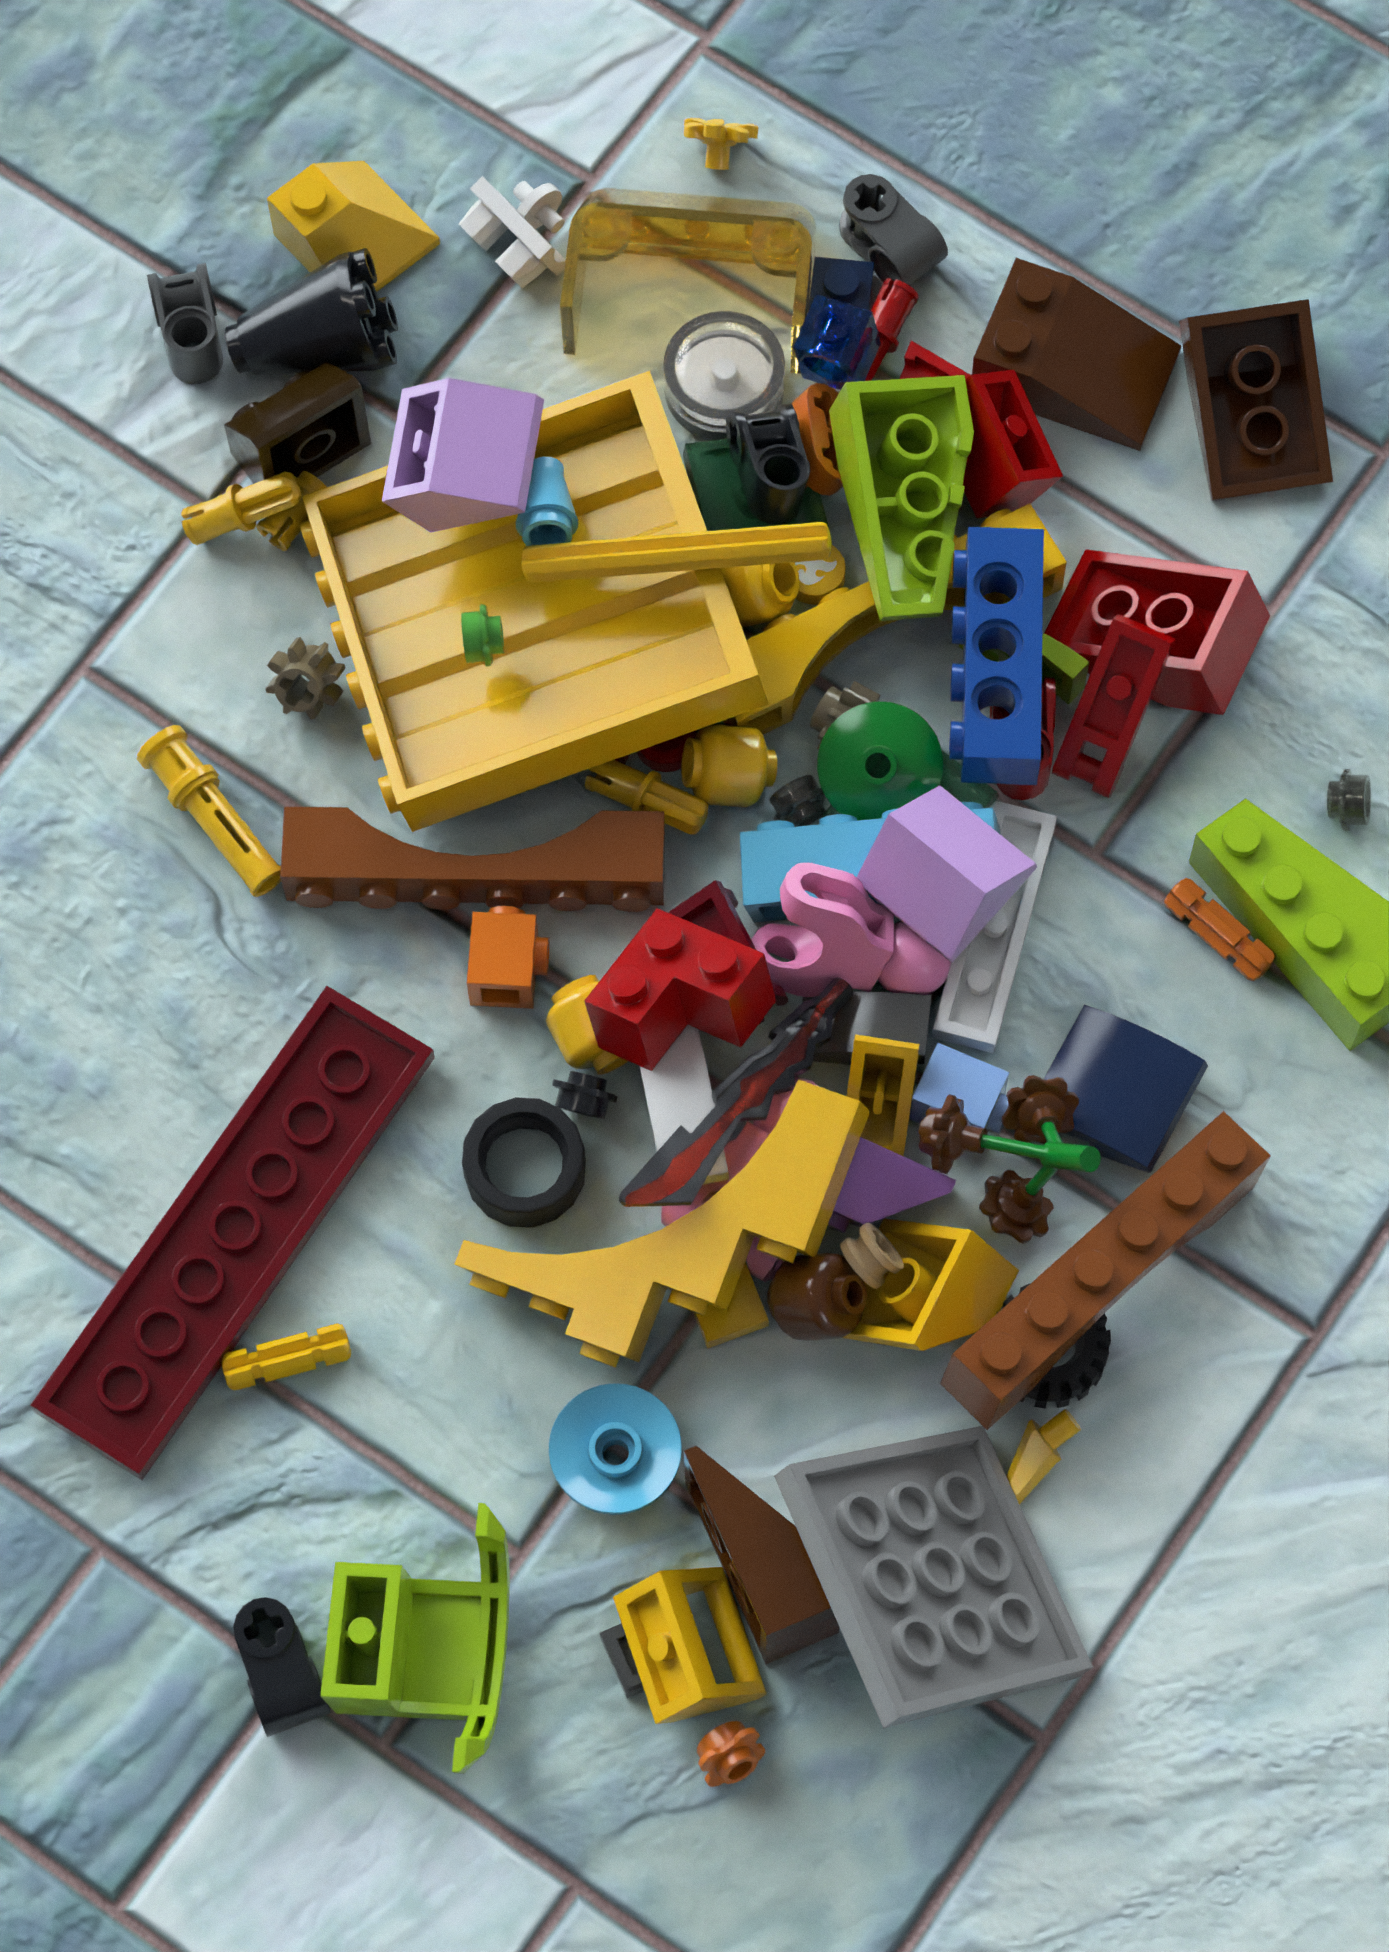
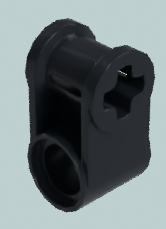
M791 403L780 404L777 411L744 415L741 410L729 411L726 420L728 448L732 461L737 466L749 510L757 519L768 524L781 525L792 521L800 511L810 475V463L807 460L800 437L799 422L793 405Z
M267 1597L253 1599L243 1605L235 1618L233 1626L234 1636L249 1680H247L248 1687L266 1736L275 1735L332 1713L330 1706L320 1697L322 1686L312 1657L307 1654L299 1628L288 1608L278 1600ZM269 1619L275 1628L280 1629L275 1632L276 1644L265 1648L259 1639L252 1638L259 1635L258 1623Z

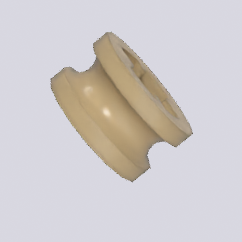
M867 1222L859 1228L860 1237L858 1239L846 1238L840 1243V1248L850 1266L861 1279L872 1288L878 1289L885 1283L884 1275L886 1272L890 1271L896 1274L904 1268L900 1255L888 1238L873 1224Z

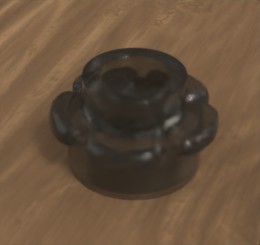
M1350 769L1343 770L1340 781H1329L1327 791L1329 819H1339L1344 831H1349L1351 825H1368L1371 813V784L1369 775H1352Z
M805 775L789 782L777 790L769 799L776 811L773 819L775 821L792 822L795 827L811 825L826 813L822 805L826 796L813 775Z

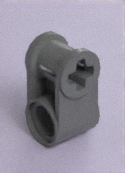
M867 174L852 179L846 186L843 196L844 211L839 221L840 235L845 243L851 246L866 262H874V272L882 282L887 278H891L893 281L897 279L910 286L947 257L948 247L937 227L928 218L921 215L888 180L878 175Z
M206 263L197 264L196 270L193 272L159 278L156 273L148 274L147 279L157 325L161 327L169 365L173 374L179 380L189 384H202L211 380L219 373L223 365V354L214 317L217 315ZM191 343H201L195 347H185Z

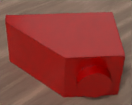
M1015 370L971 374L965 379L974 436L971 452L967 457L963 486H965V495L976 518H984L1003 509H1010L1013 512L1032 503L1064 476Z

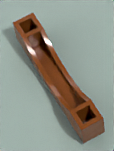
M284 807L280 878L286 901H296L297 904L304 907L324 908L331 906L333 901L359 902L368 908L386 909L395 906L397 902H422L424 906L438 910L453 909L458 907L460 903H485L490 908L496 906L521 908L523 904H549L553 909L560 911H578L584 909L587 905H612L620 911L640 912L647 910L650 905L664 906V811L601 810L577 828L544 844L510 853L470 856L435 852L401 842L374 828L348 807Z
M1223 1111L953 1352L940 1384L988 1430L1027 1395L1076 1341L1136 1283L1182 1245L1212 1227L1255 1187L1271 1155Z

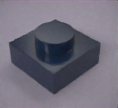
M815 256L808 306V321L856 325L858 321H864L870 308L874 262Z

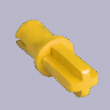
M283 472L244 488L239 484H233L228 486L225 494L209 501L183 508L181 516L185 520L182 521V526L189 540L195 545L205 543L232 530L240 529L247 532L255 528L257 520L294 507L302 499V492L295 476L290 472Z
M616 760L589 769L597 773L596 777L587 775L585 779V789L591 792L595 791L632 808V811H664L665 824L690 835H696L705 824L709 804L705 800L661 781V774L652 770L645 774Z

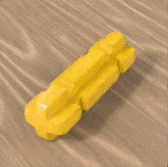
M336 1323L318 1328V1335L309 1337L306 1331L256 1345L257 1351L248 1353L246 1348L228 1352L221 1360L226 1384L230 1390L236 1391L255 1386V1379L264 1377L265 1382L317 1369L316 1363L325 1361L326 1366L347 1361L351 1357V1348L346 1329L342 1324Z

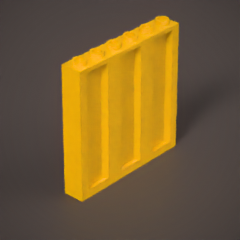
M650 371L542 410L534 459L538 457H553L563 464L564 478L578 519V528L573 534L571 542L707 531ZM388 465L302 496L309 520L299 523L311 557L314 558L320 555L324 570L315 573V578L327 608L336 605L340 620L330 623L331 630L342 658L351 656L356 670L346 674L347 682L357 708L360 710L367 707L372 723L362 726L363 734L373 760L383 759L388 775L378 778L379 786L390 814L401 811L412 832L769 704L721 568L530 583L526 580L522 571V551L527 546L524 544L522 536L516 530L518 514L429 532L382 502ZM480 604L487 606L488 616H501L503 627L504 653L493 654V663L488 667L485 666V662L466 663L463 646L461 614L480 611Z

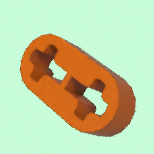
M815 383L810 385L791 404L797 414L800 437L807 460L810 463V475L807 485L821 495L830 496L837 493L843 487L837 465L829 409L839 393L826 384Z

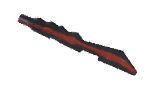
M834 978L818 997L804 1001L774 1027L768 1035L772 1042L763 1049L748 1056L713 1090L711 1096L715 1107L692 1133H689L680 1125L622 1190L619 1202L625 1207L691 1205L739 1122L766 1120L773 1095L793 1090L795 1087V1077L811 1069L814 1050L830 1041L832 1037V1020L853 995V989L850 984L842 978Z

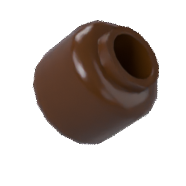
M832 1253L816 1254L814 1257L799 1255L795 1257L793 1263L784 1261L775 1272L767 1292V1303L772 1317L785 1334L796 1340L838 1339L850 1334L861 1321L867 1302V1290L864 1281L853 1270L844 1255Z

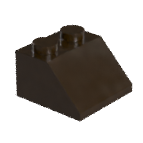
M327 362L311 372L303 371L294 375L285 383L283 389L262 402H252L243 406L234 414L231 421L224 424L230 453L253 484L283 472H290L298 478L302 471H307L318 477L371 444L362 385L355 376Z

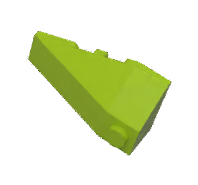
M965 376L845 382L829 409L838 470L879 620L890 621L940 617L944 610L955 546L953 538L958 509L961 507L965 488L963 480L967 457L971 452L974 436Z

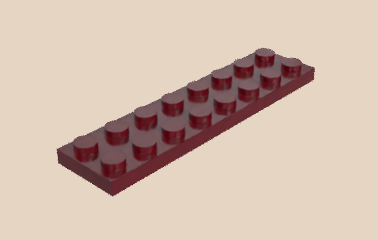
M326 986L30 1406L34 1413L135 1477L143 1480L221 1368L223 1356L228 1352H232L435 1059L434 1050L331 987Z

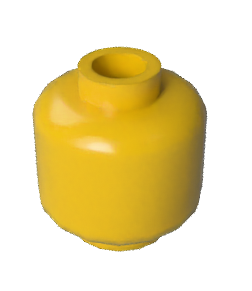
M794 562L721 568L742 627L768 623L782 615L788 614L799 592V573Z
M712 724L701 728L695 738H688L686 740L681 761L682 782L686 788H692L694 796L705 800L709 805L750 807L760 799L764 787H772L777 776V754L775 750L767 749L763 734L755 727Z
M588 975L570 982L553 994L551 1000L554 1005L547 1014L546 1024L565 1061L572 1068L589 1069L594 1067L597 1074L602 1075L621 1067L628 1061L598 1047L584 1000L598 984L599 980L596 975Z

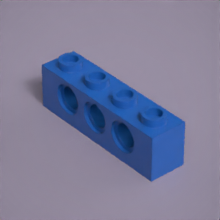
M968 527L966 550H954L953 587L964 588V607L953 606L951 641L952 644L963 645V664H952L950 701L962 702V722H950L949 759L961 760V783L1037 785L1041 762L1044 529ZM997 592L1008 596L1011 601L1004 604H993L984 599L983 596ZM989 649H999L1006 652L1010 658L1005 661L996 662L985 658L982 653ZM989 706H998L1005 709L1010 715L1004 719L995 720L984 716L981 710Z

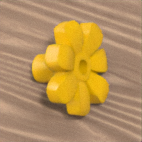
M691 117L684 120V137L697 138L703 144H707L705 168L728 170L730 146H735L737 143H748L749 138L758 139L759 127L752 123H727L724 125L723 119L706 121L701 118Z

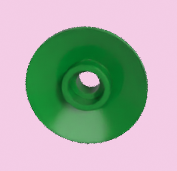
M868 702L844 712L828 728L818 751L817 772L824 795L840 814L855 816L857 821L882 818V813L885 811L900 808L938 787L943 777V752L934 730L918 713L893 702ZM882 753L890 760V771L885 777L877 778L869 773L867 761L872 754Z

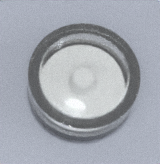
M732 311L710 312L688 321L673 335L668 343L663 362L666 403L674 418L693 434L710 440L727 441L726 420L729 411L741 410L744 415L777 411L778 406L782 404L785 390V357L783 349L774 333L759 320L749 315Z

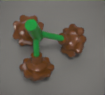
M1031 1075L1024 1080L1022 1088H1011L1007 1092L1008 1108L1002 1116V1124L1006 1129L1013 1130L1015 1140L988 1135L986 1128L971 1126L964 1113V1100L950 1094L946 1097L942 1108L930 1107L926 1110V1117L921 1120L918 1130L920 1135V1142L918 1144L920 1151L932 1157L931 1165L933 1170L948 1174L954 1160L960 1158L965 1151L982 1154L985 1149L1040 1159L1043 1166L1033 1178L1024 1179L1010 1169L1004 1171L1001 1178L990 1176L984 1182L986 1195L979 1204L981 1212L989 1217L991 1229L995 1233L1012 1236L1022 1244L1029 1242L1033 1235L1037 1237L1045 1236L1049 1230L1047 1217L1054 1207L1050 1199L1043 1197V1187L1059 1169L1091 1173L1098 1169L1101 1161L1097 1148L1063 1143L1058 1134H1066L1073 1130V1113L1079 1105L1078 1096L1075 1092L1067 1091L1068 1085L1061 1077L1044 1080ZM1034 1141V1142L1042 1143L1043 1145H1038V1144H1033V1143H1028V1142Z

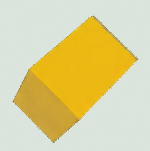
M855 1034L847 1097L859 1100L870 1110L861 1137L904 1156L920 1044Z

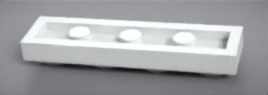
M999 801L995 802L994 812L1000 825V834L1034 861L1037 868L951 964L932 1032V1038L993 1054L1057 820L1055 815Z

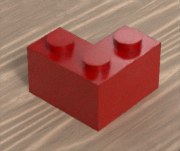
M656 908L584 1002L598 1047L652 1071L687 1024L741 1048L775 1004L776 998L764 953Z

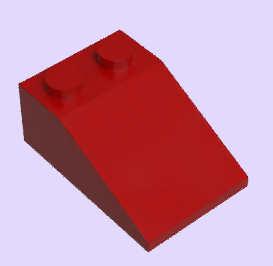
M1085 549L1044 634L1056 639L1088 660V674H1091L1111 622L1117 614L1171 636L1176 640L1151 700L1168 707L1224 715L1270 618V614L1249 572L1246 570Z

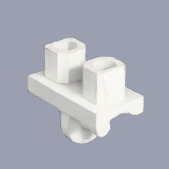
M483 176L470 188L479 200L469 209L459 225L485 251L508 228L517 236V239L495 262L521 288H524L537 278L547 267L558 276L570 264L536 230L544 225L551 233H556L564 225V219L556 212L561 204L562 194L553 184H542L535 189L526 181L517 184L513 190V194L521 201L517 210Z

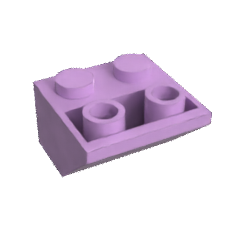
M452 378L402 389L382 502L429 532L525 513L544 399L533 393Z

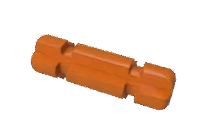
M1185 878L1177 883L1164 900L1165 907L1181 921L1187 917L1191 921L1188 927L1225 960L1230 956L1235 959L1233 967L1245 978L1255 981L1263 976L1275 960L1274 952L1259 938L1252 942L1248 938L1251 935V931L1214 899L1209 903L1203 899L1207 893L1194 881Z

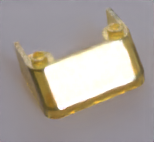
M603 188L592 192L583 200L570 223L560 301L563 353L576 355L587 261H608L624 253L756 264L762 271L770 275L796 278L791 325L790 373L802 374L816 244V223L813 216L804 207L788 202Z

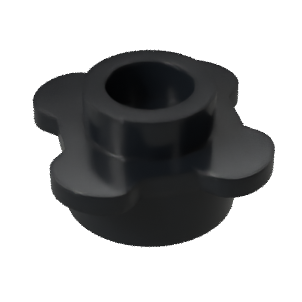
M570 1071L567 1082L553 1079L552 1086L559 1089L555 1106L563 1110L605 1119L609 1101L617 1103L618 1096L605 1092L608 1080L575 1071Z

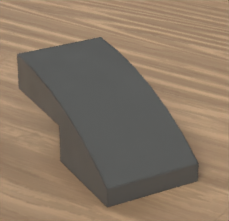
M835 992L811 1017L806 1029L798 1037L797 1060H803V1051L807 1047L808 1038L815 1031L825 1009L832 1005L842 992ZM853 992L852 997L832 1020V1037L830 1041L814 1050L813 1061L851 1065L856 1034L920 1044L918 1064H924L931 995L893 992ZM818 996L803 997L802 1003L806 1000L814 999Z

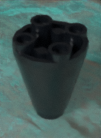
M367 248L334 257L239 316L237 324L227 326L225 328L226 345L236 370L239 373L251 370L255 375L300 373L303 371L311 372L327 362L345 372L374 371L397 364V354L390 333L398 331L397 317L389 297L379 298L373 284L377 282L376 269Z

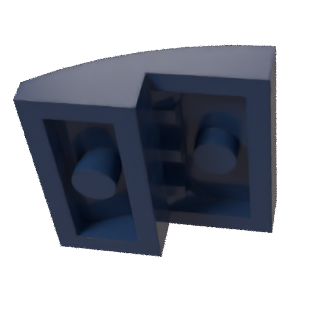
M1084 1004L1047 1071L1044 1080L1056 1077L1063 1078L1068 1085L1067 1091L1075 1092L1079 1098V1105L1073 1113L1074 1128L1071 1132L1066 1133L1067 1135L1088 1142L1090 1146L1098 1149L1102 1157L1151 1174L1208 1065L1201 1057L1148 1029Z

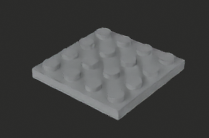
M983 1426L793 1463L774 1476L883 1728L1076 1679L1093 1668Z

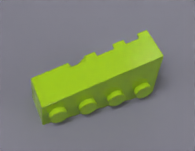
M1246 798L1196 833L1189 864L1234 917L1251 931L1252 938L1254 940L1259 938L1274 952L1276 956L1274 960L1275 965L1349 1051L1389 1023L1388 900Z

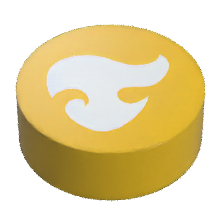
M832 544L830 557L825 560L794 562L800 580L799 592L795 599L800 602L818 605L825 595L844 586L845 560L841 552Z

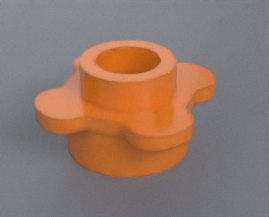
M730 1721L717 1726L702 1738L697 1746V1754L700 1757L698 1765L702 1771H708L704 1778L708 1786L716 1787L723 1783H736L754 1771L758 1761L764 1756L766 1751L761 1743H756L760 1735L755 1728H745L740 1721Z

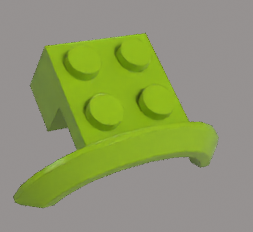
M478 1503L475 1531L479 1548L481 1582L412 1579L402 1565L335 1562L320 1695L336 1714L466 1721L461 1736L459 1738L455 1737L452 1772L456 1774H464L486 1753L490 1746L498 1718L506 1661L510 1596L508 1543L504 1527L485 1503Z

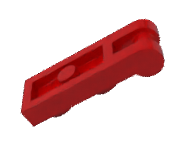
M1120 614L1113 618L1053 765L1052 774L1068 781L1074 776L1092 784L1091 791L1106 798L1111 797L1172 650L1175 638ZM1086 741L1107 750L1103 761L1083 753Z

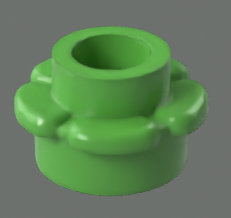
M480 604V611L461 614L463 646L466 663L485 662V666L488 667L493 663V654L504 653L503 627L501 616H488L487 606Z

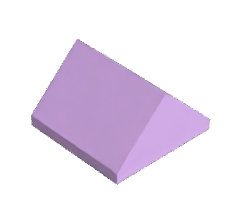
M939 785L888 814L857 878L862 882L864 889L870 896L953 963L1035 871L1037 865Z

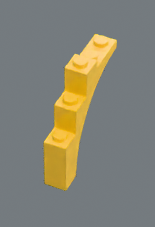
M798 1079L776 1126L747 1165L706 1203L663 1229L614 1247L563 1255L509 1252L463 1240L454 1265L473 1273L469 1285L506 1299L509 1288H515L532 1295L528 1307L564 1321L569 1309L573 1310L565 1334L583 1342L579 1352L580 1355L615 1368L620 1356L639 1363L667 1289L671 1290L667 1302L704 1316L709 1304L727 1311L754 1237L760 1239L756 1250L789 1263L794 1262L797 1252L809 1257H814L818 1253L870 1110L859 1100Z

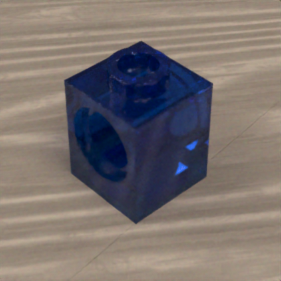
M816 294L793 349L802 378L841 390L845 382L865 381L881 342L872 311Z

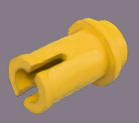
M302 471L298 478L295 477L302 496L327 487L322 481L307 471ZM303 498L294 507L265 517L256 525L257 530L263 537L270 533L272 536L268 541L282 551H287L291 546V542L300 533L299 523L309 520Z

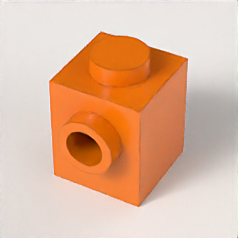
M496 906L490 908L488 912L472 911L467 972L470 1006L534 1009L536 975H548L550 952L549 937H539L536 915L526 914L522 909L512 906Z

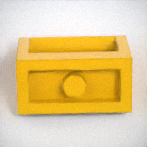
M723 1567L658 1571L613 1596L655 1724L672 1723L755 1701L767 1694ZM704 1591L735 1683L716 1684L686 1595Z

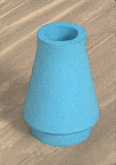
M553 457L535 458L525 513L517 515L516 530L522 536L526 546L571 542L572 536L578 528V519L564 478L563 464Z

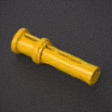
M172 725L157 732L140 748L137 753V761L144 769H152L169 790L167 799L174 808L191 813L213 841L216 848L249 887L250 893L254 897L262 896L271 891L281 882V866L275 862L251 831L250 827L218 789L220 780L218 779L219 774L211 764H202L186 743L188 735L180 725Z

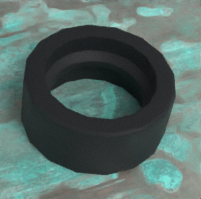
M515 1097L492 1105L474 1120L463 1143L462 1168L470 1196L488 1217L509 1227L534 1228L555 1221L574 1205L585 1182V1147L577 1125L561 1108L537 1098ZM520 1128L538 1129L548 1134L558 1144L563 1157L562 1171L555 1184L546 1192L531 1197H513L499 1191L490 1181L486 1170L487 1153L493 1142L501 1135Z

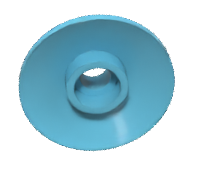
M604 1384L592 1387L578 1394L567 1403L557 1416L549 1438L550 1465L555 1479L562 1490L577 1504L602 1514H628L651 1505L671 1486L681 1462L682 1443L680 1431L670 1410L650 1392L628 1384ZM620 1445L624 1447L629 1453L627 1460L620 1465L607 1463L603 1455L610 1446Z

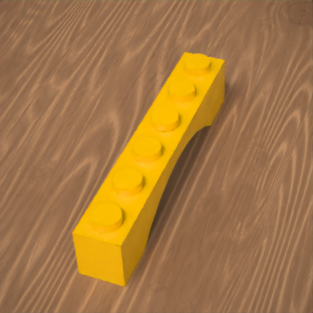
M1031 503L1013 512L1010 509L997 511L982 522L980 527L1044 529L1043 598L1063 589L1067 561ZM967 534L959 538L957 535H954V550H966ZM953 558L944 610H953V606L964 607V588L953 587ZM869 581L851 590L848 587L833 590L825 595L816 607L797 616L792 613L782 615L771 621L762 633L747 639L769 704L723 720V723L737 726H752L764 735L791 722L805 693L833 659L849 645L875 629L898 621L879 620ZM997 592L983 596L984 599L993 604H1004L1011 601L1008 596Z

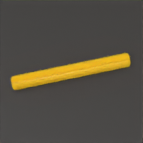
M815 522L530 545L522 551L521 564L526 580L530 583L825 560L830 557L832 541L827 524Z

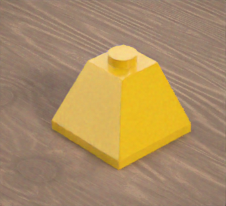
M365 161L313 163L267 197L274 236L309 272H312L340 254L367 248L376 269L377 282L373 283L376 292L440 245L439 236Z
M884 1218L879 1230L897 1250L903 1261L904 1268L896 1274L890 1271L886 1272L884 1275L885 1283L878 1289L872 1288L864 1282L867 1290V1302L862 1319L853 1332L842 1338L924 1351L976 1333L1001 1310L1019 1270L970 1229Z

